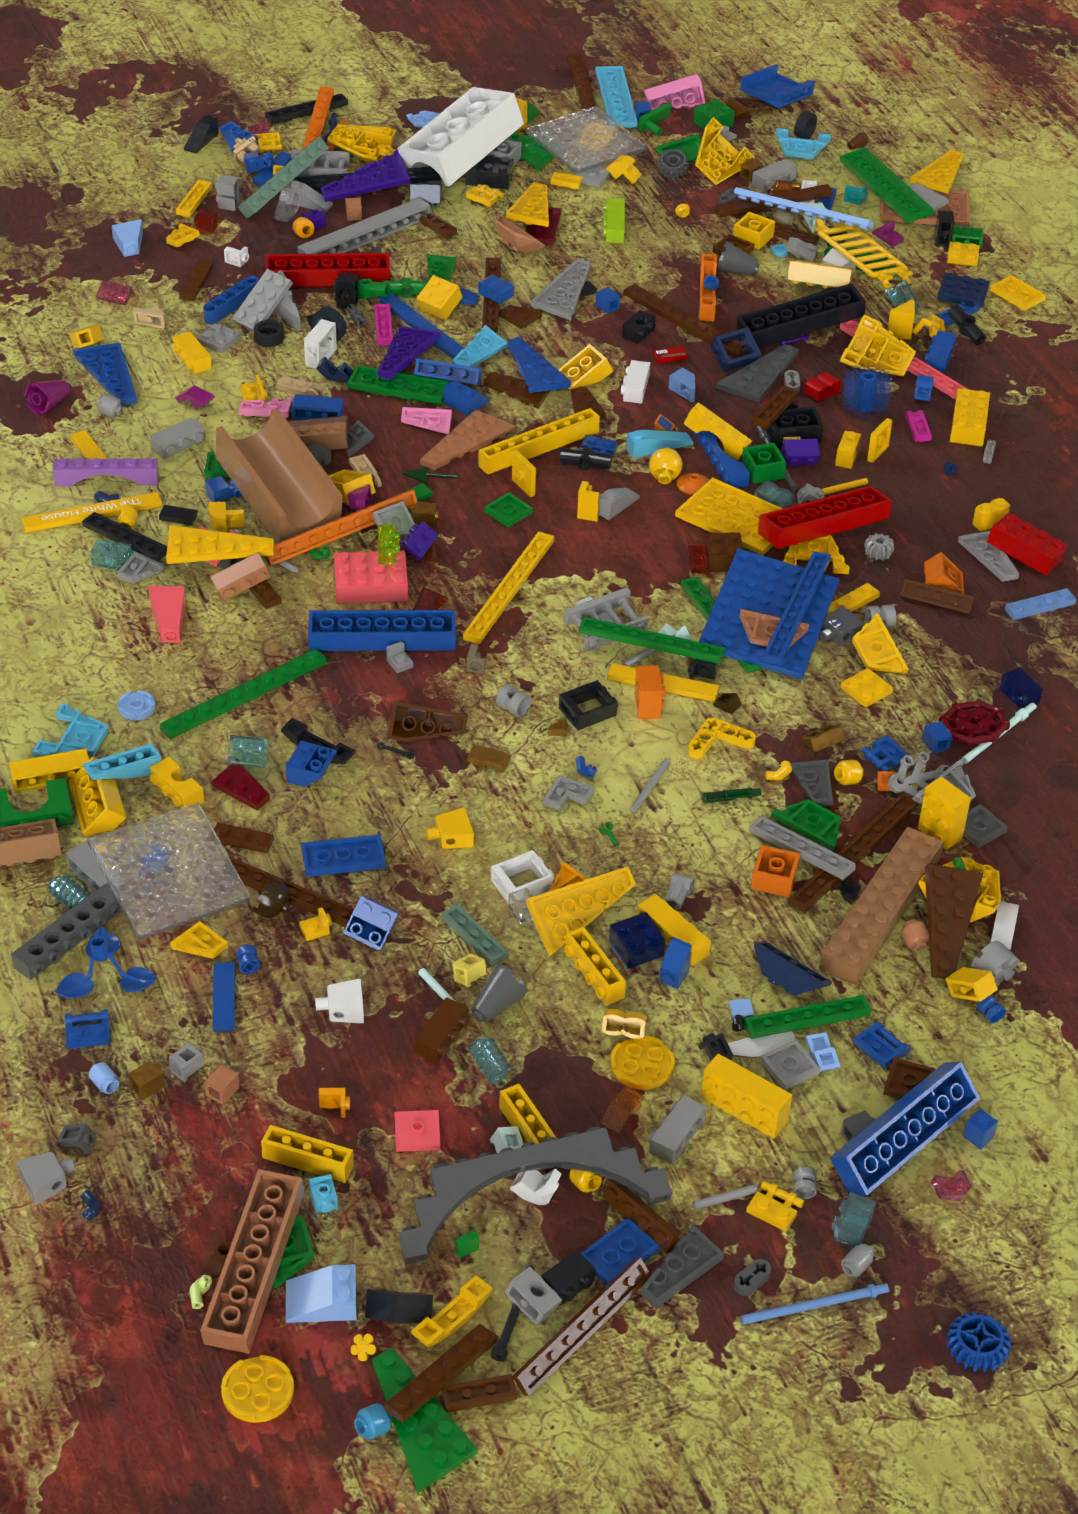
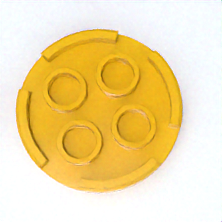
M644 1035L642 1038H630L618 1043L612 1050L610 1067L613 1075L622 1084L633 1089L650 1090L662 1086L672 1077L675 1057L670 1049L663 1044L662 1040Z
M260 1355V1357L241 1359L234 1363L223 1377L221 1385L222 1400L227 1410L236 1418L252 1423L266 1422L278 1417L289 1407L294 1396L293 1377L289 1368L282 1361L274 1357Z

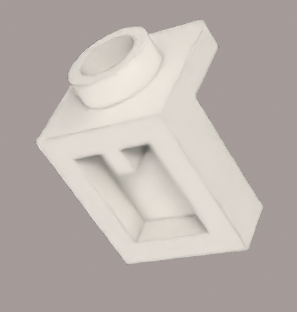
M227 246L224 249L225 263L238 267L243 266L249 260L248 247L238 250Z

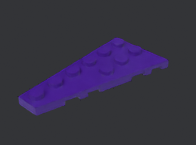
M396 150L393 152L394 154L382 157V160L374 161L356 170L352 175H345L344 179L340 181L335 180L321 187L324 201L328 202L410 183V177L399 151Z
M399 326V332H396L395 339L392 340L387 350L388 354L384 356V362H381L377 370L378 377L387 380L393 379L441 338L440 332Z

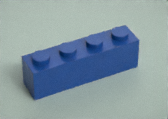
M416 358L414 375L449 381L455 380L461 383L480 386L483 373L481 368Z

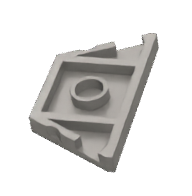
M960 759L935 780L942 776L971 797L970 801H972L976 794L970 785L968 775H965L963 772V762ZM925 788L912 798L921 805Z

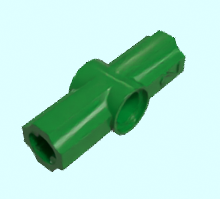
M403 278L400 281H383V283L390 285L389 293L401 295L404 298L419 295L429 282L412 281L410 278Z
M361 279L358 281V293L362 299H369L373 296H389L390 285L388 283L372 282L371 279Z

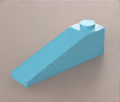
M636 430L627 433L626 450L634 459L653 454L656 450L665 447L676 449L693 445V440L687 432Z
M151 743L83 763V767L92 780L139 778L151 774L150 766L161 761V755Z

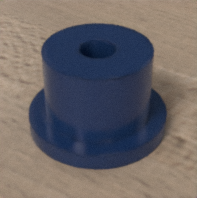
M947 461L944 464V472L947 475L956 473L957 465L952 461Z

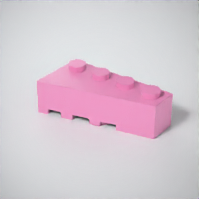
M698 74L644 90L646 102H650L651 110L666 103H670L675 109L682 106L695 107V105L705 103L702 83Z

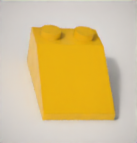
M590 344L559 369L571 381V387L567 388L570 391L574 388L601 382L614 371L607 358Z
M342 470L329 475V478L343 495L342 503L349 505L348 493L365 485H370L372 494L376 493L371 473Z

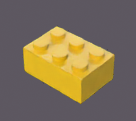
M941 776L925 787L918 829L922 833L944 841L943 848L948 850L963 840L971 797Z

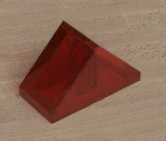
M423 587L413 610H438L448 601V597Z

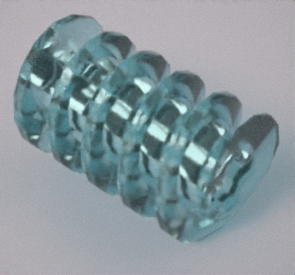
M68 875L54 877L48 885L49 894L69 908V910L91 895L90 892H87L85 888H82L80 884H77Z
M491 1037L479 1038L469 1045V1052L472 1054L473 1059L476 1060L477 1065L480 1066L481 1071L484 1072V1076L488 1078V1082L491 1084L501 1082L506 1077V1073L510 1070L511 1066L507 1062L506 1057L503 1056L502 1051L498 1049V1045L494 1043V1039Z

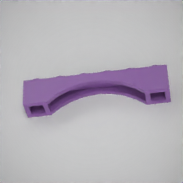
M158 458L54 459L55 486H73L88 477L116 475L130 479L139 485H158Z

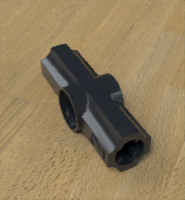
M958 305L953 306L949 310L948 315L959 326L960 334L968 336L976 345H980L986 340V335L975 324V317L967 315Z
M583 448L581 451L561 449L560 463L578 465L583 470H588L591 467L611 468V454L595 453L590 448Z

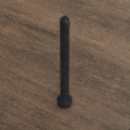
M514 1302L498 1345L493 1347L490 1356L499 1362H504L508 1356L506 1348L520 1313V1308Z

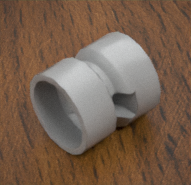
M893 604L882 605L881 608L878 606L866 608V623H869L873 616L878 613L886 628L896 626V611Z
M506 684L497 694L496 704L504 710H509L513 715L522 717L531 705V697L522 691H518L517 688Z

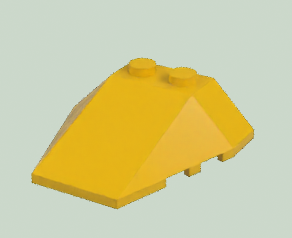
M863 315L854 337L840 358V362L854 368H866V370H868L869 363V370L904 376L916 351L904 341H899L894 337L893 332L883 328L882 323Z

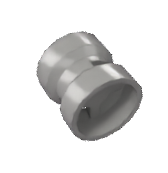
M808 1167L796 1169L793 1174L795 1182L794 1193L798 1194L797 1197L801 1199L814 1197L817 1193L815 1171Z

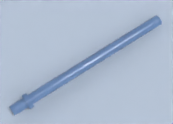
M887 1283L876 1286L869 1284L867 1288L741 1315V1321L745 1325L861 1298L871 1297L872 1299L876 1298L879 1294L888 1293L889 1286Z

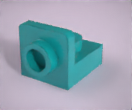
M847 185L844 201L861 205L868 196V192H866L867 186H863L860 189Z

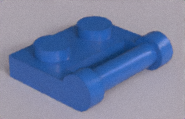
M108 1009L101 1010L99 1013L65 1014L67 1049L110 1044ZM102 1021L100 1024L73 1026V1024Z
M879 1021L856 1036L853 1041L854 1045L884 1069L892 1064L894 1057H904L911 1049L908 1044L902 1043L888 1032Z

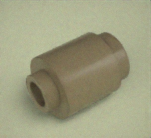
M778 209L774 211L772 220L776 223L792 227L795 215Z

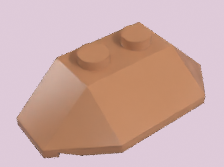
M500 214L497 215L495 225L498 236L503 239L501 242L507 246L511 244L513 245L511 247L518 253L522 251L525 254L544 248L545 245Z

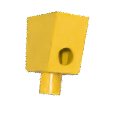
M465 807L437 815L435 817V827L425 830L427 840L438 839L443 849L474 847V832Z

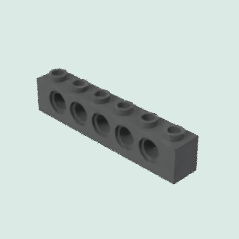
M105 885L101 886L11 953L13 968L30 980L41 974L43 970L57 962L60 957L71 951L93 932L117 916L122 911L121 896Z

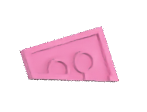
M403 407L401 422L449 434L452 410Z

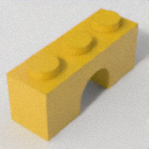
M170 757L150 766V781L154 786L157 785L162 793L173 801L176 807H180L184 812H187L204 802L203 787L192 777L182 781L180 766Z

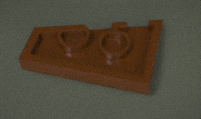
M586 386L571 389L570 395L574 414L591 408L600 416V419L606 418V412Z

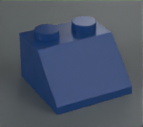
M455 380L444 387V404L467 416L475 409L478 410L490 402V399Z

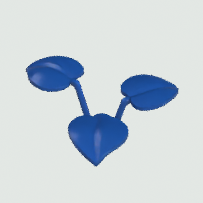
M100 927L86 946V953L90 956L88 975L72 973L66 976L60 982L55 992L65 998H80L87 995L94 988V982L90 980L92 978L94 960L102 962L108 957L120 976L123 977L120 985L125 991H141L152 985L157 979L153 972L142 967H132L125 974L112 955L120 948V940L103 927Z

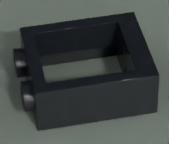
M598 680L559 694L558 708L577 731L616 716L617 700L609 694L606 687L602 686ZM594 698L602 705L584 713L577 706Z

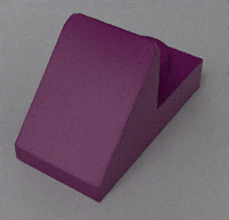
M895 220L872 231L873 235L892 247L904 242V236L894 231Z
M365 485L347 495L350 509H364L371 506L373 501L370 485Z

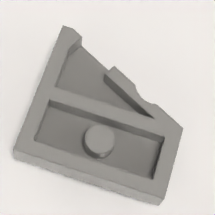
M134 552L117 572V578L134 584L163 572L165 564Z

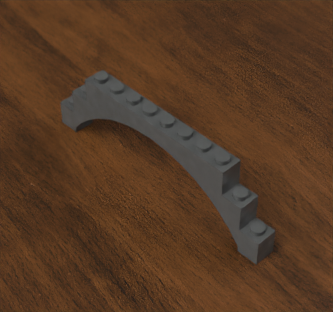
M592 1127L587 1132L580 1134L578 1132H571L559 1139L550 1137L542 1143L535 1144L534 1142L523 1144L521 1148H504L500 1150V1153L492 1155L491 1153H483L475 1159L462 1158L457 1160L455 1164L447 1165L442 1163L434 1166V1169H430V1179L435 1196L431 1197L430 1194H427L415 1200L414 1208L419 1227L409 1226L403 1228L402 1232H399L398 1239L405 1265L427 1260V1251L443 1223L462 1203L484 1187L502 1178L525 1171L564 1168L598 1174L632 1189L645 1198L648 1205L670 1200L672 1191L665 1168L651 1167L643 1173L635 1147L630 1149L629 1147H621L613 1153L606 1127L601 1129L600 1127Z

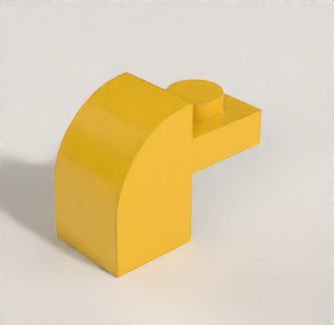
M628 155L617 157L606 168L615 179L624 174L632 184L642 175L633 165L636 160Z
M226 502L208 503L210 526L214 530L227 532V528L245 527L244 509L226 510Z

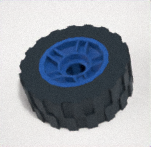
M324 306L312 316L313 328L321 319L336 323V342L347 332L346 321L335 308Z

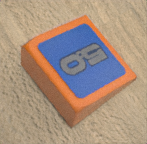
M659 414L654 423V430L673 431L675 425L661 414Z

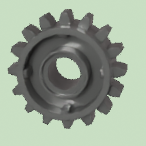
M669 149L659 156L658 169L665 177L678 178L687 173L689 158H686L687 155L680 150Z

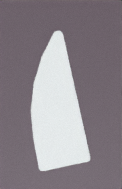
M790 1031L754 1039L749 1037L730 1042L728 1045L733 1055L761 1057V1055L797 1039L793 1032Z

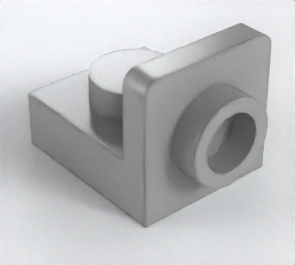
M402 641L386 647L387 662L396 673L413 668V661L405 653Z

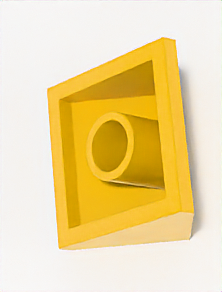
M913 299L890 310L887 331L893 332V336L897 339L911 340L915 316V302Z

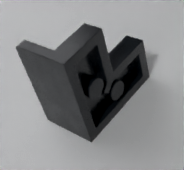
M367 1289L365 1318L393 1323H421L426 1317L431 1319L433 1295Z

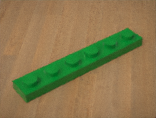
M864 995L747 1017L744 1019V1025L750 1039L867 1017L870 1016L871 1009Z

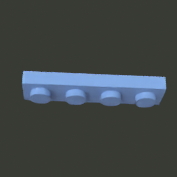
M1066 588L1008 603L1005 605V611L1013 620L1075 605L1076 598Z

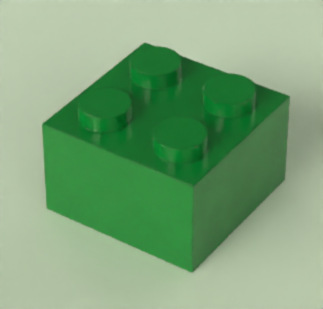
M714 99L695 107L694 123L705 129L706 125L714 117L722 126L732 127L735 111L719 100Z
M775 443L743 447L741 463H744L749 471V478L752 484L785 478L786 461Z

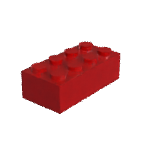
M1007 513L992 526L987 539L988 544L1046 576L1062 562L1068 545L1064 544L1061 540L1053 538L1045 531L1033 527L1032 524L1024 522L1016 515Z

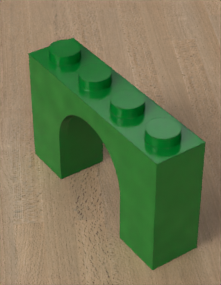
M60 778L46 781L48 801L40 809L30 812H22L12 808L8 801L6 788L0 789V828L54 818L56 827L74 824L66 779Z

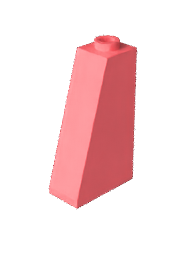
M148 586L149 601L162 643H180L186 604L185 586Z

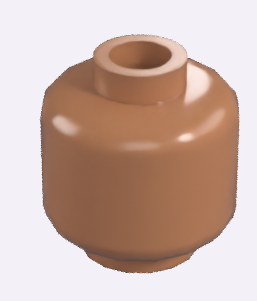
M917 919L906 922L901 931V936L906 946L917 951L927 948L929 930L926 924Z

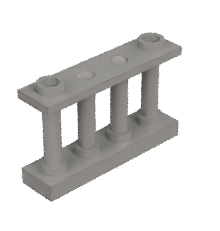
M292 149L291 159L302 150ZM325 151L297 177L347 173V168H350V152Z
M626 587L565 609L563 621L566 626L576 624L579 628L584 617L601 620L598 614L607 612L611 620L616 624L646 630L649 617L647 615L638 618L628 604L631 591ZM622 607L632 621L623 624L613 609ZM583 634L585 637L583 651L595 650L599 646L614 640Z

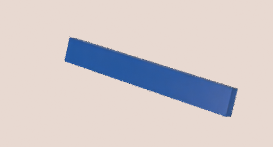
M389 293L388 297H379L380 304H390V311L410 327L439 331L441 338L434 345L452 359L462 349H465L393 293Z

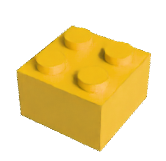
M748 212L734 225L733 236L755 244L754 249L760 250L774 237L775 221Z
M433 275L416 299L421 310L446 320L463 296L458 285Z

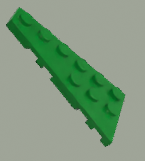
M517 131L507 138L522 142L521 159H524L529 166H535L537 171L561 153V147L520 134Z
M392 1347L372 1359V1366L380 1389H382L385 1403L416 1378L415 1374ZM434 1397L404 1423L392 1416V1423L401 1449L406 1457L410 1474H412L417 1494L477 1454L476 1446Z

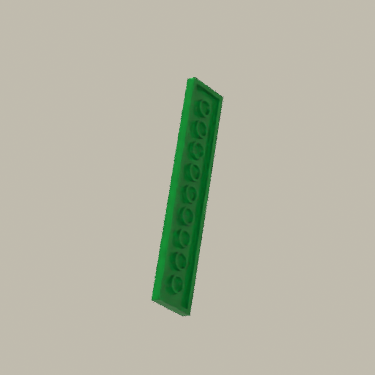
M866 147L839 156L840 162L906 223H912L934 214L933 208Z

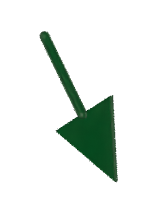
M428 467L402 473L426 483L427 476L459 478L458 474L428 473Z

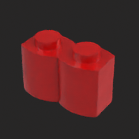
M824 372L818 375L817 378H811L805 383L804 393L821 402L829 396L839 393L842 381L832 374Z

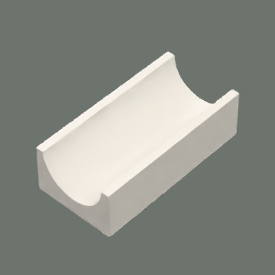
M477 87L469 89L397 148L405 168L431 166L441 176L445 186L452 185L524 124L515 94Z

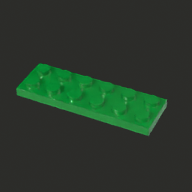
M357 365L347 382V388L395 396L402 399L442 404L444 400V387L450 381L399 372L393 379L387 380L378 377V368Z

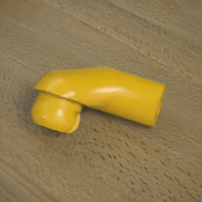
M783 761L777 771H766L765 779L783 780L792 771L791 763Z

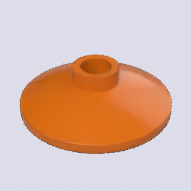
M687 473L678 478L677 487L685 494L694 495L709 479L702 474Z

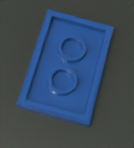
M627 1218L580 1254L595 1267V1276L607 1285L634 1258L641 1257L642 1261L645 1262L660 1250V1245L642 1231L630 1218Z

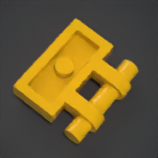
M279 132L255 134L258 138L256 144L259 147V153L282 150Z
M480 184L466 192V198L489 207L496 203L498 198L503 199L504 193L500 192V190L491 189L487 185Z
M763 1181L760 1189L766 1191L767 1194L764 1195L757 1191L747 1206L746 1212L787 1232L797 1217L798 1212L792 1206L795 1205L802 1208L805 1200L797 1197L798 1194L792 1191L788 1193L780 1189L779 1185L775 1183L770 1184ZM775 1196L784 1200V1204L774 1200Z

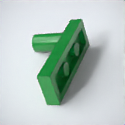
M666 103L641 116L637 129L641 132L648 129L659 136L663 129L656 124L670 117L672 105Z

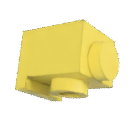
M470 953L452 963L454 981L468 988L471 986V982L486 975L485 959Z

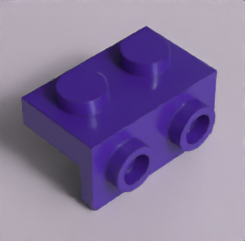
M424 521L418 525L414 524L408 531L410 535H406L400 542L402 546L399 548V551L406 549L418 561L424 556L438 536Z

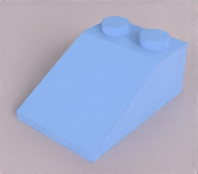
M355 1264L331 1265L286 1280V1323L357 1320Z

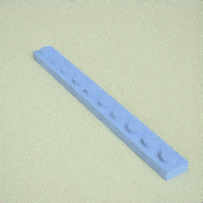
M735 187L734 193L741 200L751 199V202L757 204L763 202L764 205L769 207L776 205L781 210L788 208L791 209V212L797 214L804 212V215L809 217L816 215L818 216L817 218L822 220L828 218L831 219V222L837 224L844 222V225L849 227L856 225L862 230H867V228L873 229L874 223L867 219Z

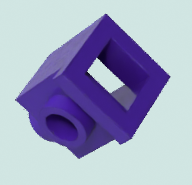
M315 209L308 213L302 212V217L308 218L314 224V231L326 226V215L323 211Z

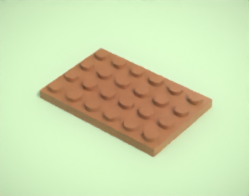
M932 190L949 199V204L938 210L953 211L954 225L969 227V191L950 190L949 194ZM880 199V220L885 222L895 220V222L905 223L903 219ZM938 210L934 214L912 223L936 225Z

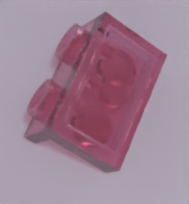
M103 280L96 297L99 300L126 306L129 298L134 297L135 293L128 284L122 285L111 280Z

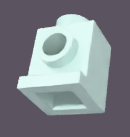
M518 1126L498 1127L490 1139L491 1143H494L497 1153H500V1150L504 1148H521L524 1144Z

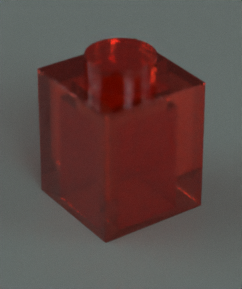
M200 209L194 216L195 229L213 233L218 227V213Z

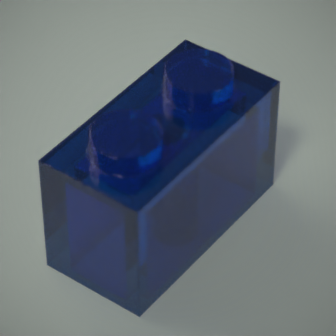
M1021 668L1002 674L1000 689L1020 709L1025 708L1030 703L1035 705L1040 703L1043 689Z

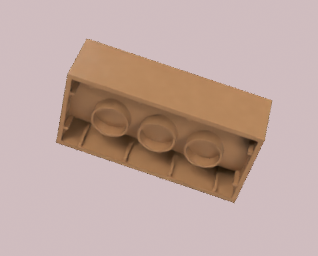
M278 408L271 410L268 422L260 431L245 439H231L223 426L216 428V459L231 480L234 481L236 487L276 543L341 518L343 495Z

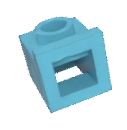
M331 1174L309 1179V1190L315 1213H327L338 1209V1199Z

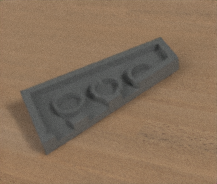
M692 1225L686 1236L682 1237L677 1243V1247L673 1252L669 1253L664 1259V1263L660 1268H657L641 1287L640 1294L657 1309L722 1261L725 1253L697 1227Z

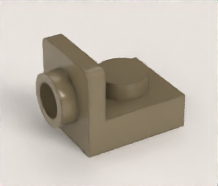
M471 643L467 656L466 672L484 674L486 659L481 658V653L478 652V644Z

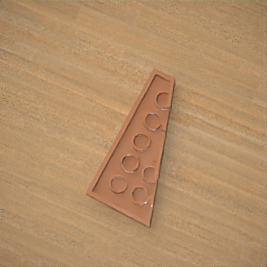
M475 409L420 459V465L436 470L449 464L453 458H461L468 451L472 453L491 444L492 440L496 438L502 439L509 432H517V426Z

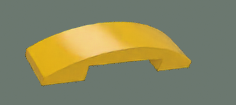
M475 1275L460 1288V1294L433 1318L426 1317L411 1330V1334L427 1347L440 1343L457 1331L476 1313L493 1292V1288Z

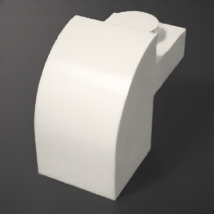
M556 1169L545 1175H542L537 1170L521 1172L517 1174L510 1190L526 1201L537 1205H546L559 1186L558 1180L561 1173Z

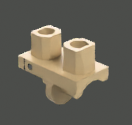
M254 136L248 140L246 138L241 140L238 137L235 139L236 144L233 146L235 149L233 151V158L235 160L239 159L244 163L245 153L248 151L259 152Z

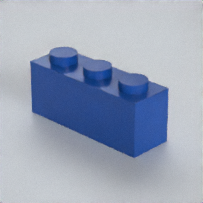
M938 330L937 335L932 338V343L929 345L924 362L939 372L945 373L955 348L957 334Z
M307 395L294 396L292 420L344 415L343 398Z

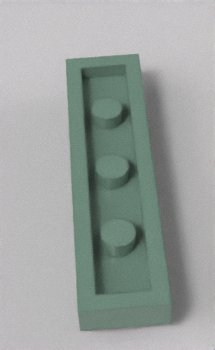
M459 904L441 913V918L485 959L491 967L508 958V951Z

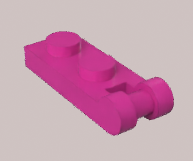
M917 410L916 412L905 411V420L908 421L915 442L931 441L932 434L923 410Z

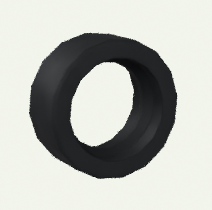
M803 111L796 120L794 135L801 139L811 138L816 129L817 116L811 112Z
M264 320L254 326V341L258 345L273 347L283 342L284 327L278 321Z

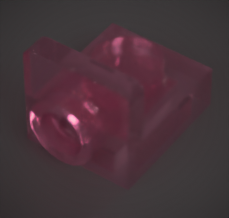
M262 117V124L248 126L250 134L269 133L268 130H270V123L265 117Z

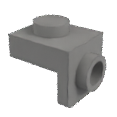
M807 483L797 493L798 504H803L807 500L824 498V492L820 488H815Z

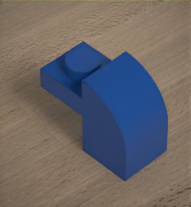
M918 374L914 400L930 402L934 381L933 376Z

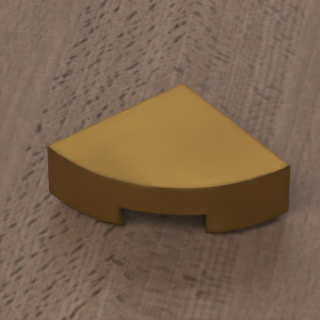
M566 718L558 719L556 723L550 725L548 736H567Z

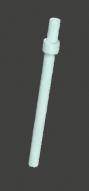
M1030 703L1025 708L1018 710L1015 716L1009 720L1010 728L1008 730L1018 722L1028 718L1029 714L1036 709V705ZM980 743L962 757V762L967 764L992 743Z

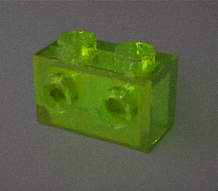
M378 525V564H396V554H400L399 532H396V525Z

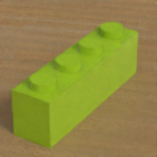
M607 197V203H604L603 236L606 237V243H624L625 198Z

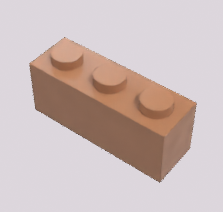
M256 553L210 577L221 599L225 601L271 576L259 553Z

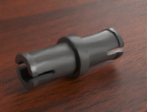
M350 304L351 309L347 306V312L350 314L352 321L356 322L360 328L364 327L362 323L366 326L367 321L363 317V313L354 304Z

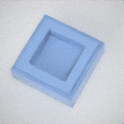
M750 999L729 1000L732 1021H734L733 1018L736 1015H741L743 1018L754 1016Z

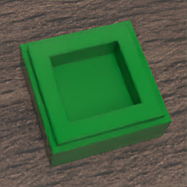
M476 1230L455 1239V1254L458 1258L479 1250V1235Z

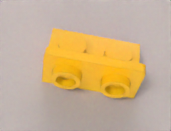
M259 374L255 375L256 382L240 384L243 401L263 400L265 402V399L268 398L267 390L264 388V381L260 380Z

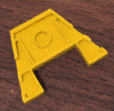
M831 535L791 545L782 561L797 566L796 560L808 561L813 551L831 554L830 562H832L833 573L849 574L850 569L849 565L845 564V558L843 555H840L839 548Z

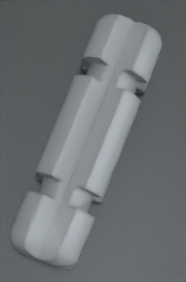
M989 439L987 441L983 456L984 464L992 462L996 445L995 440Z

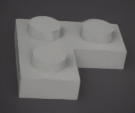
M559 775L544 797L543 805L559 811L562 810L568 799L587 805L595 793V787Z

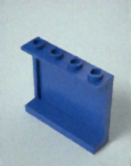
M778 64L743 76L741 79V91L777 108L813 95L815 82L812 80L800 84L778 74Z

